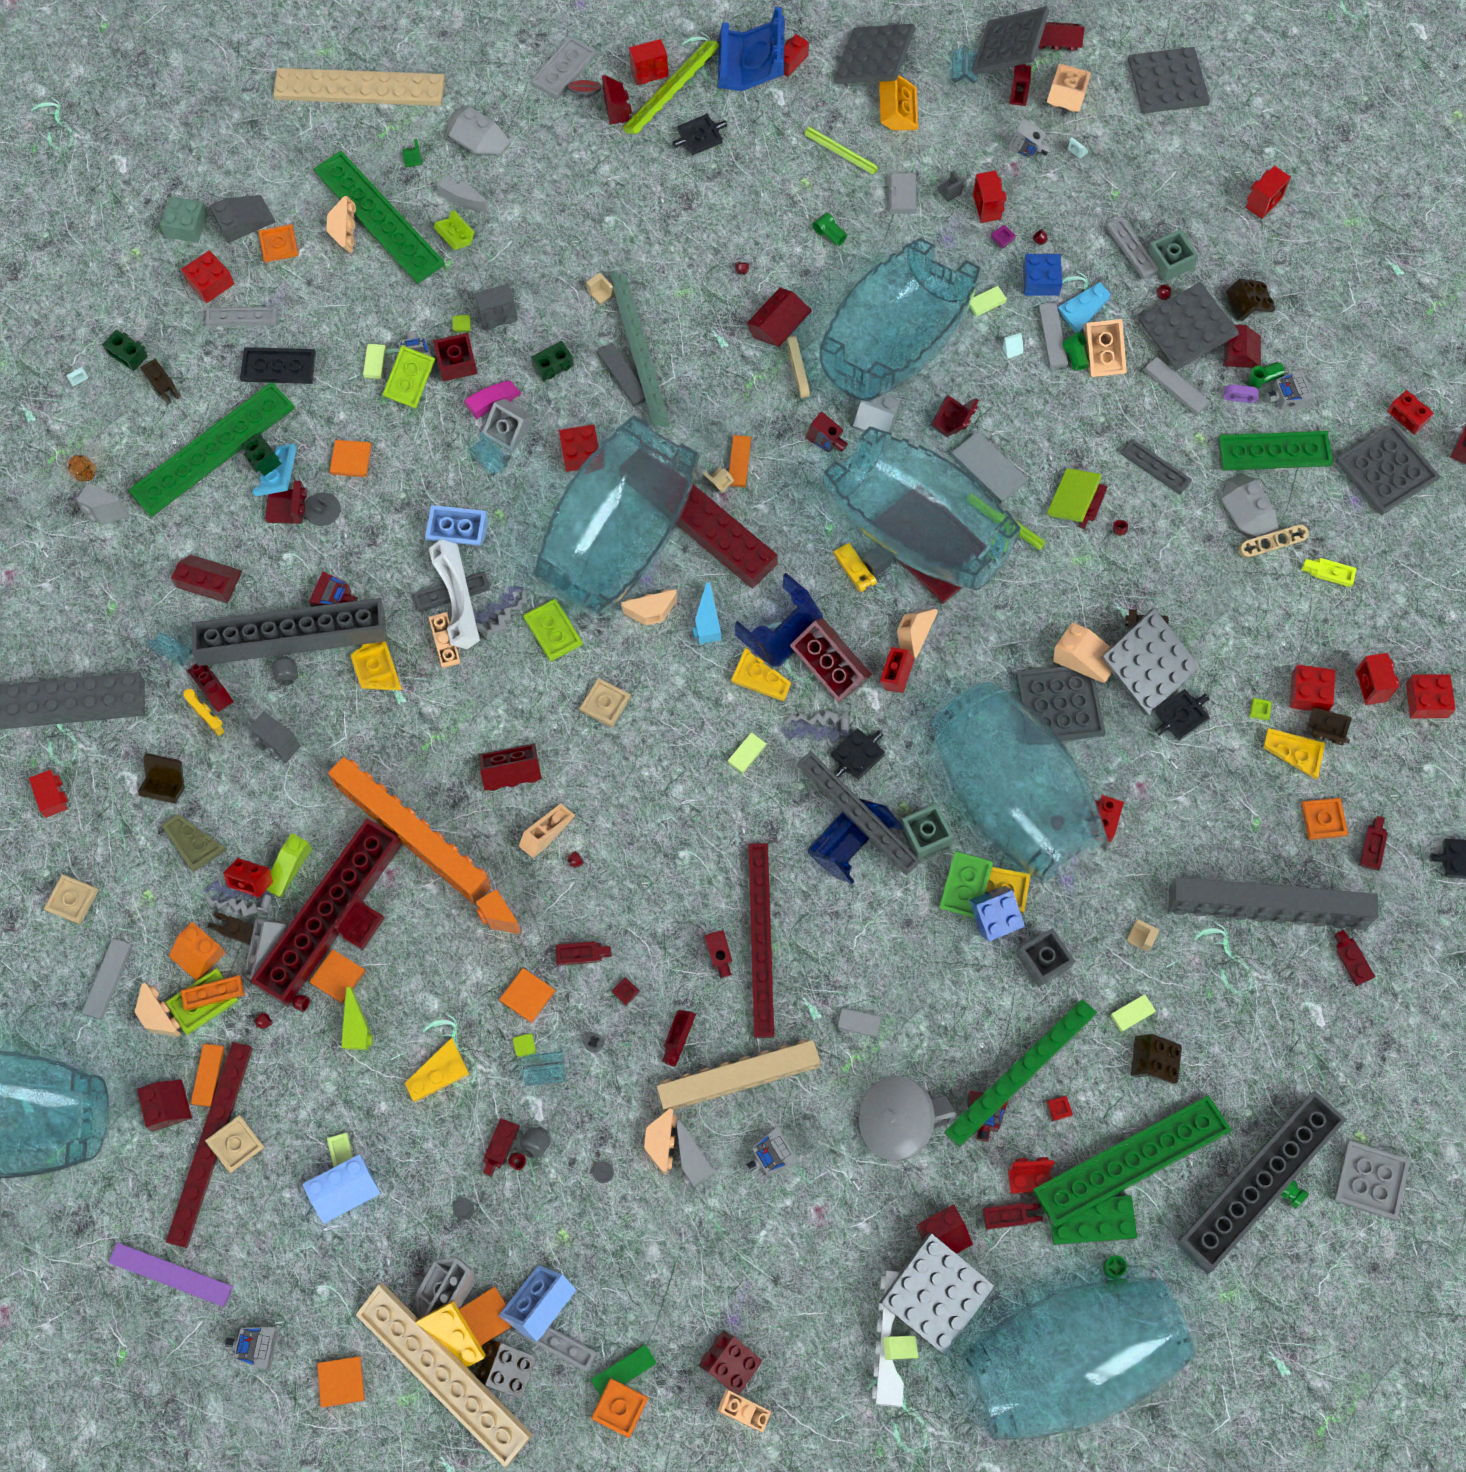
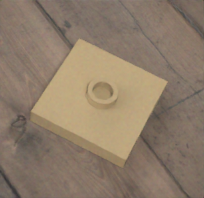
M598 678L581 704L579 711L613 728L629 702L631 694Z
M62 874L43 909L46 912L81 925L99 890L96 887Z
M240 1115L205 1140L229 1174L264 1149L262 1143Z

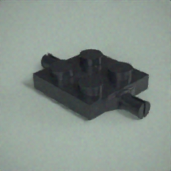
M708 114L681 124L677 126V131L681 138L672 141L673 146L676 148L685 145L692 156L723 143L719 130L727 127V122L723 120L715 123Z
M1184 689L1157 708L1154 713L1162 721V725L1155 729V732H1158L1157 735L1160 736L1168 730L1180 741L1210 718L1202 707L1205 702L1210 700L1209 696L1204 693L1196 699Z
M857 728L831 752V757L840 766L833 773L839 778L844 772L852 774L857 780L861 779L885 756V751L876 743L884 736L883 733L877 730L872 737H869Z
M1445 838L1443 840V853H1431L1430 861L1442 862L1447 878L1466 879V840Z

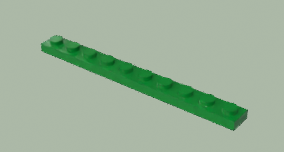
M1081 999L949 1126L944 1134L960 1148L1096 1016L1097 1012Z

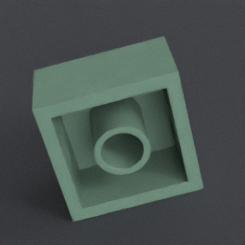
M169 197L160 223L164 236L166 238L199 243L208 216L204 203Z
M1181 229L1151 242L1147 251L1158 266V273L1164 281L1195 268L1199 256Z
M937 804L901 819L900 827L914 855L918 859L953 844L954 836Z

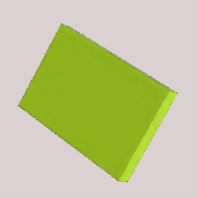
M401 345L382 396L417 409L436 359Z
M1067 468L1047 511L1048 516L1083 522L1102 479L1101 474Z
M556 598L523 615L524 620L550 662L583 645L581 638Z
M216 968L187 988L222 980L224 977L219 969ZM179 992L165 1003L184 1033L189 1035L239 1000L234 998L185 1011L181 992Z

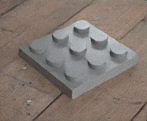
M1347 1141L1334 1201L1397 1221L1410 1160L1360 1143Z

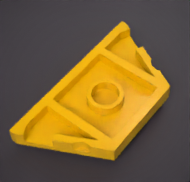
M386 641L363 644L360 649H357L350 655L361 689L402 690Z

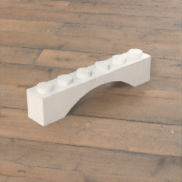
M441 539L432 545L429 551L432 564L442 577L451 599L452 617L447 627L450 645L469 649L479 642L480 639L458 544Z
M886 1271L885 1276H881L880 1289H884L883 1295L900 1272ZM879 1303L878 1310L882 1311V1319L877 1321V1332L880 1333V1341H876L875 1354L879 1355L878 1364L874 1363L873 1377H877V1384L872 1386L871 1399H875V1405L902 1407L904 1383L897 1374L893 1361L885 1359L883 1338L890 1337L895 1315Z

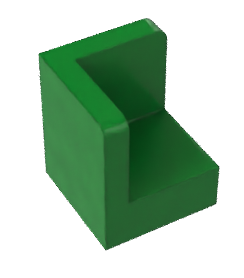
M414 139L415 147L402 149L406 167L423 164L417 139Z

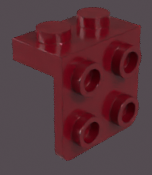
M947 395L939 407L931 426L946 437L957 434L960 430L966 429L971 422L969 419L976 412L979 400L974 398L962 405L950 395Z
M294 481L293 489H288V491L268 494L265 515L267 523L302 524L303 515H305L304 503L307 498V488H304L302 481Z
M356 895L349 900L344 913L338 916L334 928L343 940L363 951L385 917L368 907L362 898Z
M723 1330L715 1338L714 1344L709 1351L702 1356L698 1366L717 1379L731 1392L739 1395L761 1365L762 1360L737 1338Z

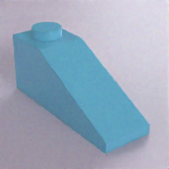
M710 582L705 585L695 618V627H692L694 638H698L699 644L721 640V630Z

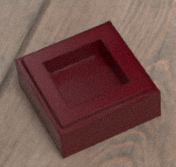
M625 977L611 992L627 1006L640 993V990Z

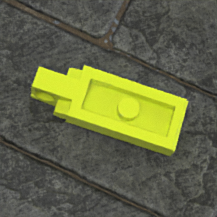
M1323 558L1314 559V561L1305 559L1301 569L1311 573L1316 578L1352 587L1356 574V568Z

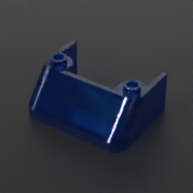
M787 573L783 575V589L791 594V601L797 608L774 631L766 626H758L750 632L740 622L737 621L735 623V636L773 667H779L784 664L795 652L790 645L815 620L823 619L822 612L809 592Z
M860 799L888 829L890 827L898 830L903 829V826L887 806ZM841 812L808 848V854L836 879L853 884L855 881L849 875L851 865L848 862L869 838Z

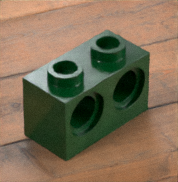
M115 330L102 344L109 356L132 371H135L148 357L142 343L133 341L127 333H121L118 330Z
M563 341L531 356L532 366L543 382L554 378L563 371H568L574 366L573 356Z
M260 433L242 445L246 451L243 455L249 462H252L250 465L256 473L260 471L263 476H266L282 464Z

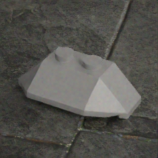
M470 106L458 108L447 120L449 137L475 154L501 155L511 144L494 121Z
M1241 474L1226 481L1221 502L1240 531L1256 538L1279 531L1275 509L1256 479Z
M458 1256L434 1260L416 1293L417 1318L419 1319L451 1301H454L458 1309H460L475 1283L473 1269Z

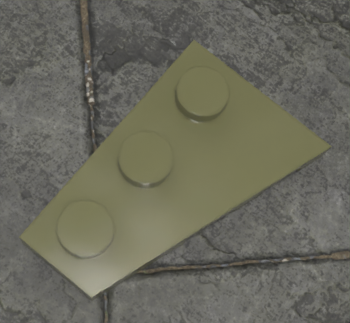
M176 815L161 825L193 872L227 850L180 815Z

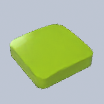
M470 315L453 316L454 332H469L471 330Z
M532 1034L513 1038L517 1057L536 1053Z

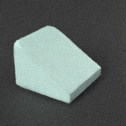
M1070 138L1068 150L1081 159L1088 153V150L1074 138Z
M1021 333L1004 338L1003 350L1007 358L1023 353Z
M83 367L66 375L72 386L88 379Z

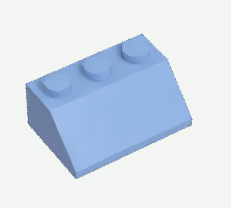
M431 505L425 540L439 541L442 539L452 543L481 546L487 533L489 522L487 513L482 510Z
M360 1154L302 1184L323 1224L381 1194L363 1156Z
M538 1265L499 1316L525 1337L538 1341L565 1304L571 1299L576 1289L563 1274Z

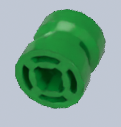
M1293 1180L1280 1196L1284 1199L1289 1198L1290 1205L1296 1209L1308 1197L1309 1193L1305 1189H1298V1183Z
M1118 1255L1111 1256L1103 1264V1272L1110 1279H1118L1127 1270L1125 1259Z

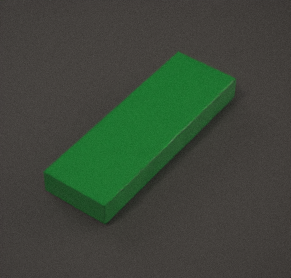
M644 1345L592 1378L591 1381L601 1397L610 1378L625 1385L657 1363L647 1345Z

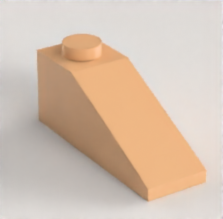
M560 803L524 831L519 847L534 858L546 849L571 822L575 814Z

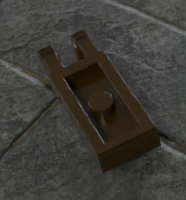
M156 358L140 367L157 393L163 397L168 405L172 403L169 396L165 393L171 389L177 399L181 397L173 381Z
M214 912L213 916L218 920L225 921L226 924L223 928L215 923H209L208 928L221 933L225 937L250 946L254 929L253 924L230 915L228 917L225 914Z

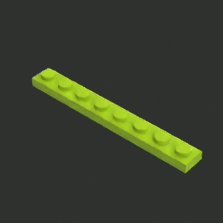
M706 40L622 127L624 132L628 134L639 133L642 127L650 122L653 116L663 108V105L671 100L674 94L684 86V83L694 76V73L705 64V61L715 54V51L720 47L717 41Z

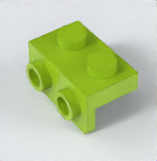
M455 210L450 212L448 219L435 222L434 229L454 250L471 245L474 231Z

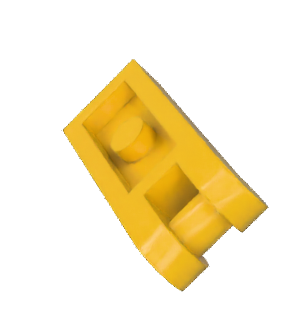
M850 543L833 552V555L860 593L865 591L866 587L877 584L875 577L869 572Z
M185 690L183 696L188 704L218 736L225 732L221 727L223 722L218 716L215 715L213 717L210 714L211 709L205 703L201 704L199 702V698L194 690Z

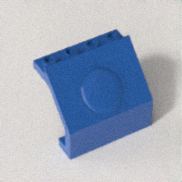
M775 7L770 22L745 32L729 30V23L722 22L719 33L720 47L717 88L744 91L784 74L785 20L784 15H782V8Z

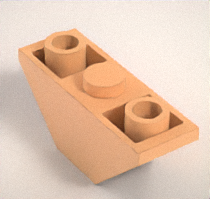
M344 196L327 214L326 231L345 250L353 253V246L355 244L353 230L355 229L354 213L356 206L350 198Z
M667 589L658 594H646L641 598L627 599L625 602H621L622 612L644 625L662 622L675 605L677 592L676 589Z
M922 609L904 614L897 629L899 647L909 650L912 656L917 658L938 610Z
M447 612L430 616L429 621L442 668L461 664L457 647L450 645L447 631L450 621Z
M143 983L138 996L135 1014L144 1028L150 1033L180 1036L181 1033L178 1028L181 1026L174 1017L170 1018L168 1015L170 1009L164 1001L160 1003L157 998L160 994L156 988Z
M668 1109L647 1126L644 1150L665 1175H667L668 1169H672L673 1157L669 1156L670 1148L674 1149L675 1136H671L672 1128H676L677 1116L674 1115L673 1109Z
M727 1389L717 1410L718 1413L760 1432L764 1431L771 1411Z

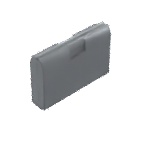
M891 173L888 175L890 214H916V173Z

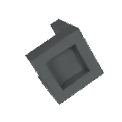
M953 170L950 173V179L938 186V191L948 202L962 194L963 181Z
M878 545L863 556L862 562L869 572L876 577L891 565L892 556L882 545Z

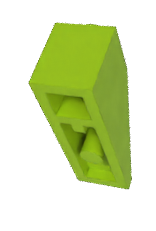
M293 833L290 834L271 870L273 883L266 891L279 898L283 896L312 851L308 841Z
M346 987L341 1048L344 1050L369 1051L370 1046L373 1045V1034H371L355 990L351 987Z

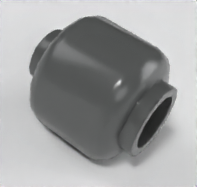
M281 656L272 664L274 680L280 683V685H291L298 678L297 665L293 659Z
M542 1127L529 1128L520 1141L522 1153L532 1159L541 1157L551 1143L548 1131Z

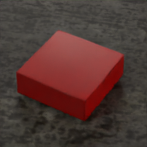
M1067 1095L1046 1102L1053 1122L1073 1116Z

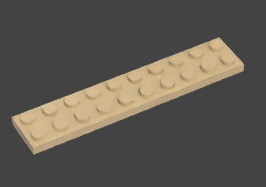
M277 68L273 96L275 100L442 106L445 75Z
M384 1283L376 1287L356 1316L506 1468L533 1434L446 1346L415 1323L418 1318Z

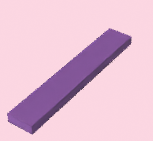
M118 1242L108 1262L225 1307L233 1289L231 1285Z

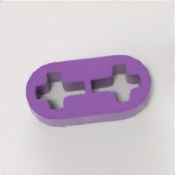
M1227 385L1224 388V398L1226 400L1244 403L1258 401L1259 390L1255 387Z

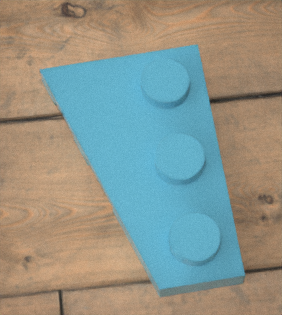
M1099 282L1060 305L1058 312L1075 333L1082 332L1083 324L1090 323L1094 315L1110 299L1111 294Z
M293 443L277 446L274 453L282 464L266 476L261 475L259 486L255 487L252 491L255 496L288 491L297 449Z

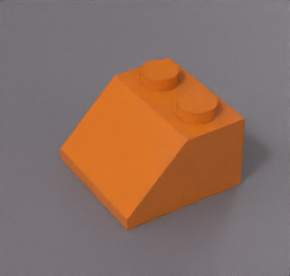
M497 889L476 901L478 906L476 911L484 925L488 924L491 929L515 934L521 932L516 918Z
M191 922L178 935L169 957L197 981L226 952L203 930Z

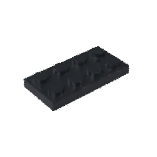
M244 347L240 380L241 382L313 384L316 351L315 349Z

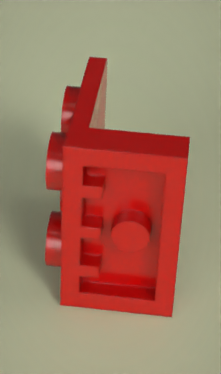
M1048 1157L1036 1158V1161H1028L1027 1158L1015 1159V1162H1012L1008 1168L1010 1194L1033 1193L1034 1188L1051 1180L1050 1170L1055 1165L1054 1160H1049Z

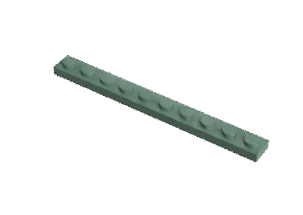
M614 271L610 274V279L651 420L654 425L665 428L670 424L668 413L665 409L664 399L661 395L650 352L647 348L646 338L643 334L633 294L630 290L629 280L627 276Z

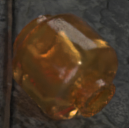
M76 455L69 460L68 471L79 482L90 481L95 476L96 465L87 456Z

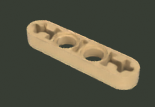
M796 335L789 336L786 339L799 396L800 398L810 397Z
M1296 525L1241 543L1238 552L1243 558H1250L1293 545L1307 539L1308 529L1304 525ZM1302 531L1303 535L1291 538V534ZM1279 534L1285 535V544H1281L1278 541ZM1262 539H1266L1269 542L1268 549L1261 547ZM1246 545H1247V547H1251V546H1254V545H1255V547H1256V549H1253V550H1251V551H1249V552H1248V551H1246V552L1244 551V548H1246Z

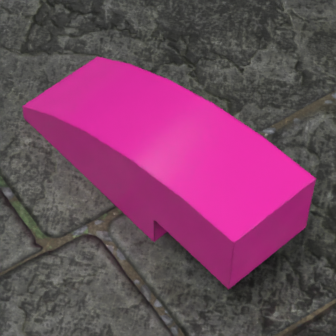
M509 380L487 387L464 401L466 408L477 420L491 411L494 402L502 399L510 402L521 395V392Z

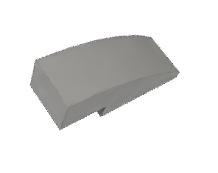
M445 175L436 183L438 194L446 200L466 209L480 212L489 211L487 200L464 181L457 184Z

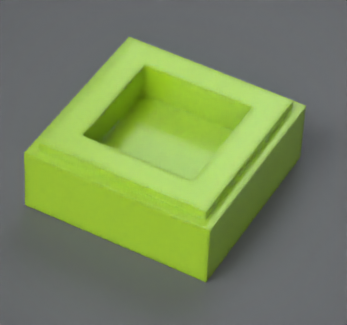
M1253 697L1249 717L1268 721L1270 719L1272 701Z

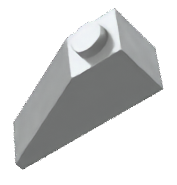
M256 918L243 977L252 979L285 933L286 924L276 920Z
M678 1120L676 1122L682 1172L684 1173L681 1177L687 1186L691 1184L693 1188H696L714 1176V1170L682 1122Z

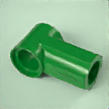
M827 212L812 224L817 234L825 235L836 246L842 245L847 238V233L835 223L833 216Z
M1077 332L1062 341V345L1070 356L1073 370L1086 369L1089 362L1084 348L1086 346L1084 335L1081 332Z
M1275 362L1264 367H1253L1247 379V385L1259 389L1265 383L1282 378L1285 374L1283 365Z

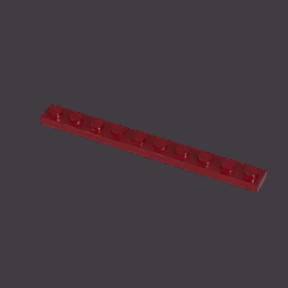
M768 843L749 844L754 1038H774Z
M235 1042L231 1044L166 1239L167 1244L188 1248L217 1160V1156L205 1140L229 1123L253 1051L252 1046Z

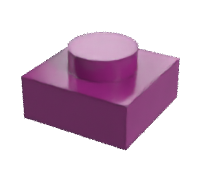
M1002 225L991 234V239L1002 249L1016 238V235L1005 225Z

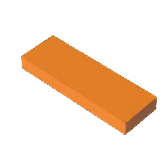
M733 435L729 474L734 481L729 486L746 488L751 447L750 436Z
M238 975L181 990L184 1010L188 1011L245 996L242 976Z
M203 1044L191 1100L192 1105L211 1107L217 1088L224 1046Z

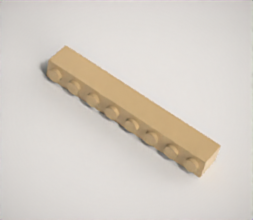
M800 1040L797 1042V1045L791 1047L783 1045L774 1052H769V1050L758 1053L757 1057L750 1058V1056H745L738 1059L739 1062L733 1064L725 1062L720 1064L719 1068L712 1070L710 1067L704 1068L695 1075H691V1073L681 1075L678 1080H663L660 1082V1085H657L663 1112L665 1113L668 1109L677 1110L820 1068L821 1062L814 1040Z

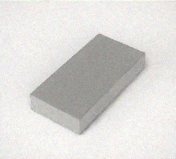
M842 1008L837 1029L877 1038L881 1017Z

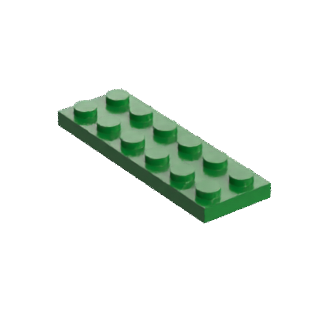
M1328 431L1219 435L1218 437L1222 471L1325 467L1333 464Z

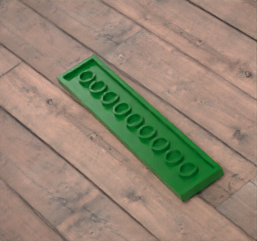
M339 151L314 168L315 174L339 200L347 196L355 203L356 211L354 216L416 284H419L445 266L444 260L342 151Z
M270 382L128 489L129 494L153 517L243 448V444L257 434H262L294 410V404Z
M1208 1095L1034 1188L1033 1193L1056 1228L1231 1133L1232 1129Z

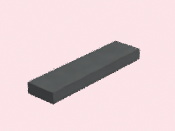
M611 343L598 350V356L633 406L644 402L646 399L640 381L614 344Z
M1133 439L1121 452V455L1179 495L1182 494L1192 481L1191 478Z
M485 572L465 577L469 596L490 590ZM445 584L413 594L419 612L451 603Z

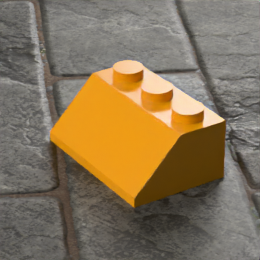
M898 75L896 81L879 82L881 123L891 130H917V87L900 75Z

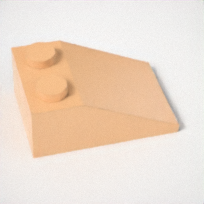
M1059 63L1047 103L1054 107L1060 106L1072 112H1079L1091 72Z
M1122 319L1083 324L1090 376L1098 377L1127 373Z
M1072 622L1055 646L1053 662L1102 683H1106L1112 674L1100 658L1110 646L1090 629Z

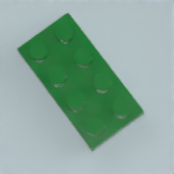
M1132 1196L1111 1197L1056 1228L1050 1221L1053 1245L1138 1238Z

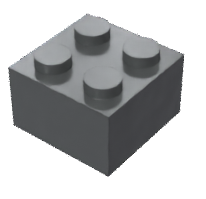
M509 284L474 293L484 330L494 329L497 326L518 321L515 301Z
M264 711L248 728L252 734L251 738L256 742L255 745L262 751L268 750L270 752L269 755L276 761L281 760L287 763L301 747L292 731Z
M1053 928L1020 947L1016 954L1038 987L1072 968L1075 963L1074 958Z

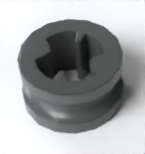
M590 1033L586 1036L585 1046L587 1050L596 1053L602 1049L603 1040L599 1034ZM595 1038V1040H599L597 1047L593 1048V1045L591 1047L588 1045L591 1043L590 1039Z

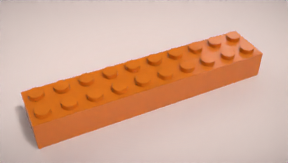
M343 757L328 772L332 783L339 791L384 829L399 837L405 847L475 906L477 905L476 901L484 897L491 890L490 879L487 877L488 874L481 867L478 869L472 865L473 861L468 856H461L454 844H447L442 834L438 831L433 832L429 828L430 825L421 818L419 820L416 818V813L410 807L404 808L397 796L394 794L390 796L387 793L388 790L381 783L376 784L373 781L374 778L367 771L362 772L354 760H347Z

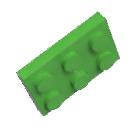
M955 850L939 908L975 918L969 900L985 894L994 861Z

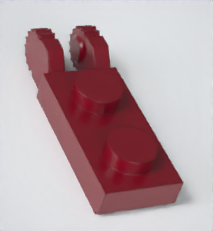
M1020 1203L983 1208L985 1230L1025 1226L1043 1222L1042 1216L1029 1218L1026 1216V1211L1038 1210L1041 1208L1040 1203Z

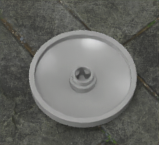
M899 1076L884 1078L873 1085L863 1099L859 1114L860 1131L868 1148L877 1156L893 1161L907 1160L921 1152L931 1138L935 1122L933 1103L927 1091L916 1081Z

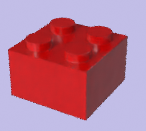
M662 39L629 47L630 68L636 85L669 77L668 57Z
M1275 165L1270 170L1267 169L1263 173L1261 180H1256L1251 186L1252 192L1247 197L1246 208L1263 219L1284 197L1291 176Z
M996 170L978 173L975 176L972 196L981 223L1001 220L1002 212L1005 210L1006 192L1002 191L1001 177H998Z
M210 250L181 269L186 282L206 304L235 284L231 273Z
M595 424L559 430L566 472L602 466Z
M1388 652L1365 656L1355 670L1365 705L1388 702L1399 688V679L1394 674V663L1390 659Z
M1297 664L1291 673L1289 708L1312 711V708L1316 707L1330 711L1334 705L1335 670Z
M1451 674L1412 675L1406 682L1410 719L1449 718L1456 710Z

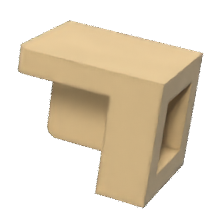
M600 272L586 282L587 292L600 305L614 296L613 285Z
M718 468L711 476L706 471L702 473L707 481L721 493L734 481L729 472L724 468Z
M1137 919L1127 942L1149 952L1159 929Z

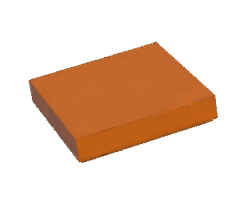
M293 224L258 231L265 263L299 256Z
M335 440L330 474L367 477L372 449L371 442Z
M1341 798L1301 802L1308 840L1348 836Z
M332 949L309 983L343 1004L345 1002L346 987L354 989L366 970Z
M522 968L499 1001L530 1023H533L556 991Z
M493 1287L459 1309L481 1347L512 1328L511 1325L499 1316L506 1307V1304L496 1287Z
M361 1356L317 1363L321 1408L365 1401Z
M610 1378L591 1419L630 1438L649 1397Z

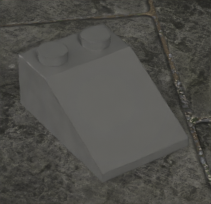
M261 195L225 198L209 205L228 243L275 223Z

